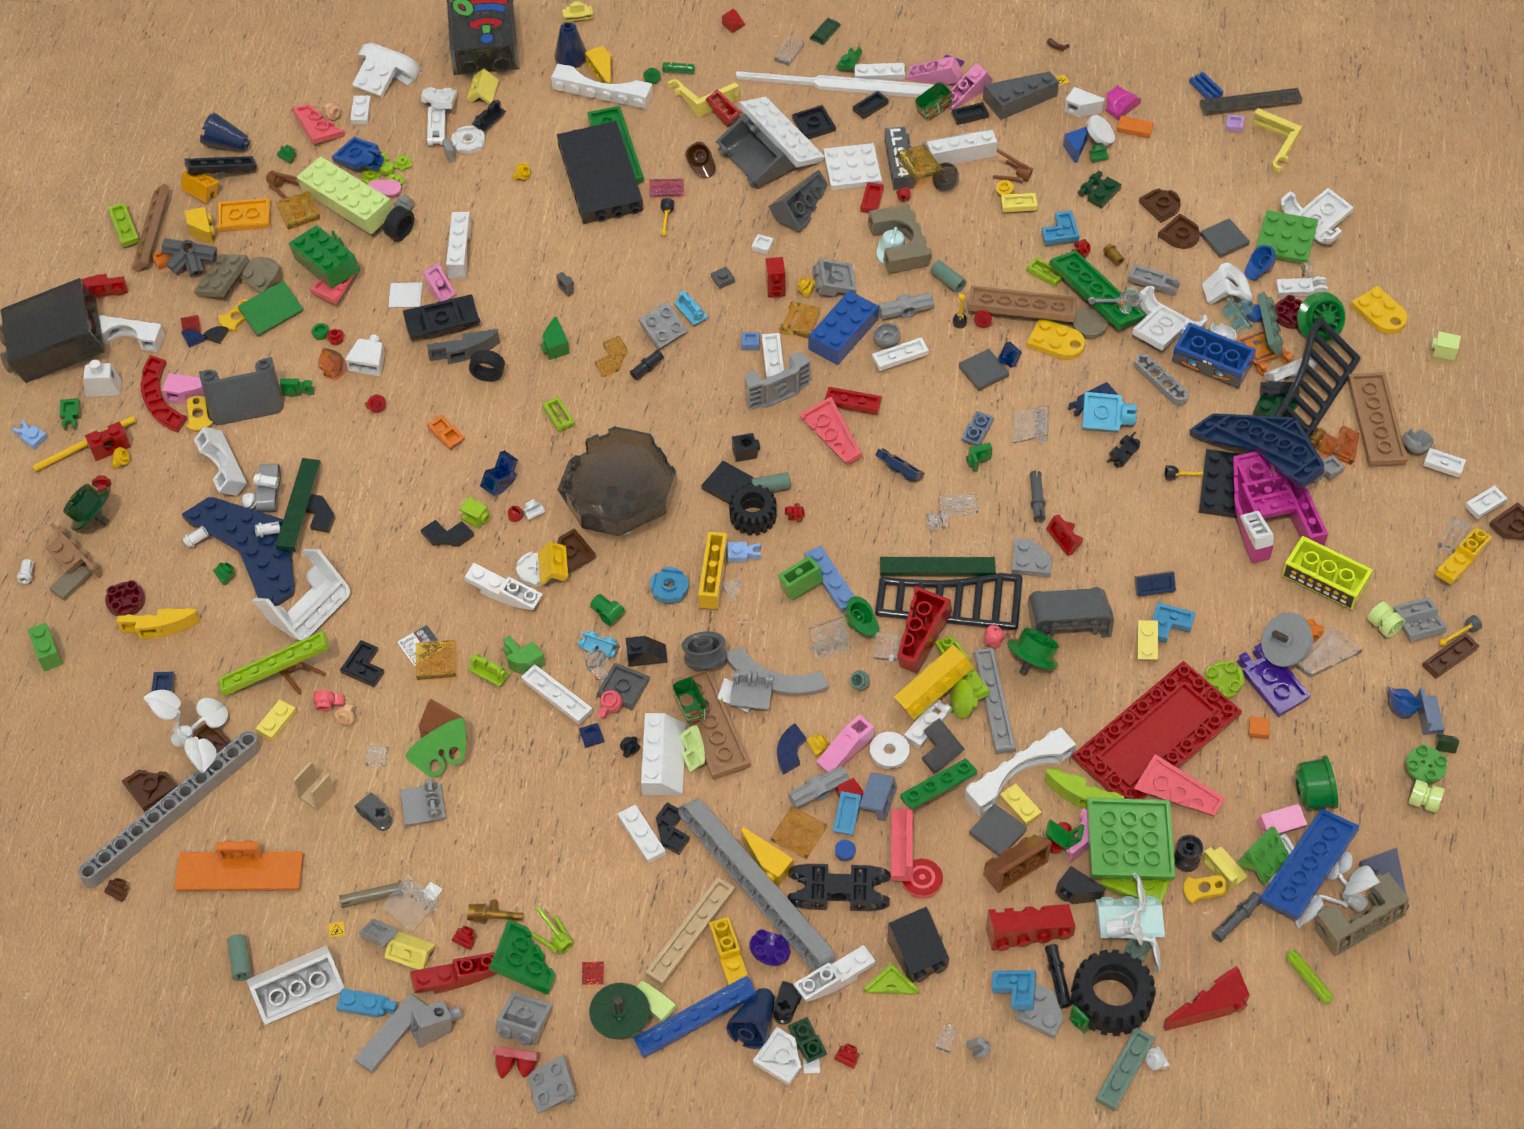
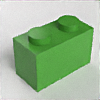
M811 556L778 575L781 589L791 601L823 582L821 568Z
M47 623L27 629L43 671L45 672L63 665Z

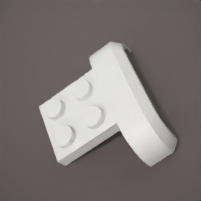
M366 43L362 45L357 55L358 59L364 61L352 86L383 98L397 70L406 74L410 79L416 80L421 69L419 64L409 56L374 43Z
M1329 188L1324 190L1304 208L1298 204L1296 195L1292 191L1281 199V207L1284 213L1319 219L1314 239L1321 244L1327 245L1332 244L1342 235V230L1338 227L1334 231L1332 229L1351 214L1354 209L1353 206Z
M1147 286L1139 294V304L1143 312L1148 316L1133 328L1132 334L1163 351L1180 334H1183L1189 323L1203 328L1208 319L1206 315H1203L1200 321L1188 319L1159 303L1154 296L1155 288Z

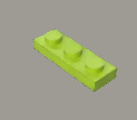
M125 202L108 207L122 247L139 243Z

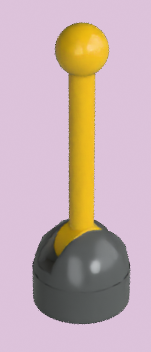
M1472 615L1465 621L1464 628L1446 639H1441L1439 645L1442 647L1446 646L1447 642L1467 630L1469 632L1480 630L1482 628L1480 619L1476 615Z

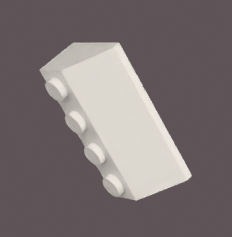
M983 130L923 141L922 147L930 168L994 157L997 153V139L993 130Z
M645 713L641 774L642 795L683 796L684 758L682 754L685 752V746L680 734L686 731V724L665 713Z
M327 946L246 980L264 1025L341 992L342 988L344 989Z

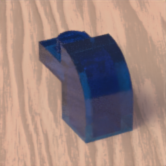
M505 450L500 451L495 467L485 470L480 487L493 496L504 492L512 485L517 476V473L514 471L518 459Z

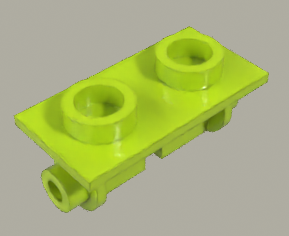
M479 654L471 656L470 661L472 664L467 669L498 687L511 674L510 671Z

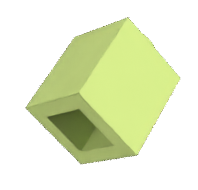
M1439 331L1437 338H1433L1431 348L1434 349L1433 356L1455 361L1461 336Z

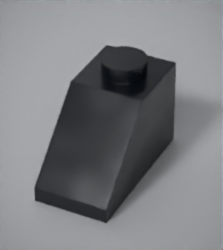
M647 636L626 638L628 667L668 663L666 645Z
M1070 866L1057 883L1055 893L1063 901H1068L1071 904L1095 902V899H1101L1105 896L1106 888Z

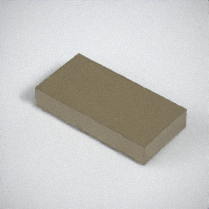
M80 565L71 574L66 572L50 587V590L65 601L92 574L88 569Z

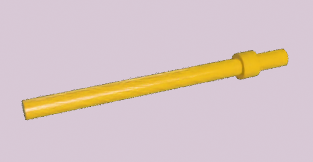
M133 415L120 421L123 428L136 422ZM84 439L32 465V467L37 472L87 447L88 443Z

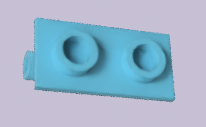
M680 291L678 293V300L674 304L693 326L708 318L706 313L687 292Z
M589 630L587 633L580 632L584 638L579 640L578 646L583 650L594 653L598 646L597 654L608 658H615L617 654L615 647H621L616 643L617 640L605 636V639L598 637L599 634Z

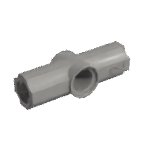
M931 293L913 297L908 294L900 295L895 301L878 304L879 316L882 320L900 315L903 318L912 317L917 311L934 308Z
M839 766L824 775H814L806 784L789 792L788 797L796 810L814 800L821 801L827 798L838 785L849 780L848 774L842 766Z

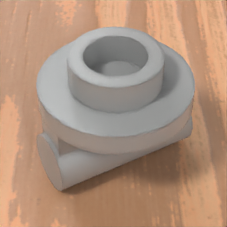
M405 194L403 197L399 195L394 206H402L411 211V208L414 206L412 203L413 199Z
M983 1037L966 1042V1047L973 1051L972 1056L975 1059L979 1057L982 1059L990 1052L989 1047L991 1044L989 1041H985Z

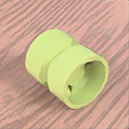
M1383 601L1371 610L1367 619L1375 627H1379V631L1386 638H1391L1404 626L1405 619L1398 613H1393L1394 609L1386 601Z
M1416 779L1408 804L1416 807L1424 805L1425 810L1437 813L1445 788L1436 785L1428 787L1426 782Z

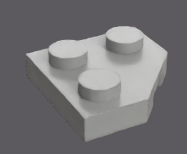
M1015 538L1012 574L1050 578L1052 557L1034 540Z
M1036 983L1034 1010H1019L1015 1020L1054 1039L1064 1021V1017L1054 991Z

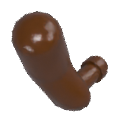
M1052 38L1047 40L1048 45L1060 51L1070 47L1069 44L1063 46Z

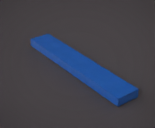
M748 975L639 1034L634 1037V1040L643 1058H646L758 996Z

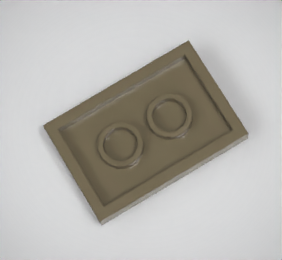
M220 254L204 278L198 283L194 290L195 294L203 297H224L250 261L247 255Z

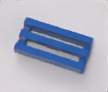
M1201 72L1200 75H1195V78L1191 77L1189 79V83L1209 102L1223 96L1224 91L1204 72Z

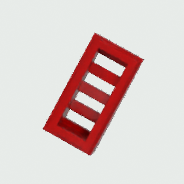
M718 89L705 99L727 127L734 123L741 114Z

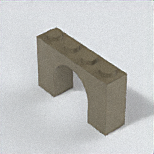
M909 204L869 211L867 223L872 235L884 234L887 230L897 227L898 231L902 232L910 240L906 245L885 249L883 262L888 273L929 266L932 253L930 248H927L926 238L922 236L920 224L916 222L915 213L911 211Z

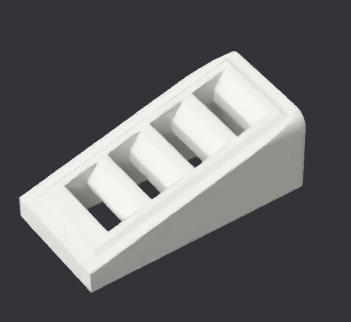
M1259 511L1240 515V519L1256 550L1273 545L1274 534Z

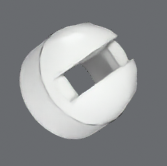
M253 493L244 494L242 496L243 506L254 509L256 507V495Z

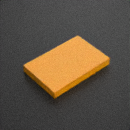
M270 198L218 202V232L270 228Z

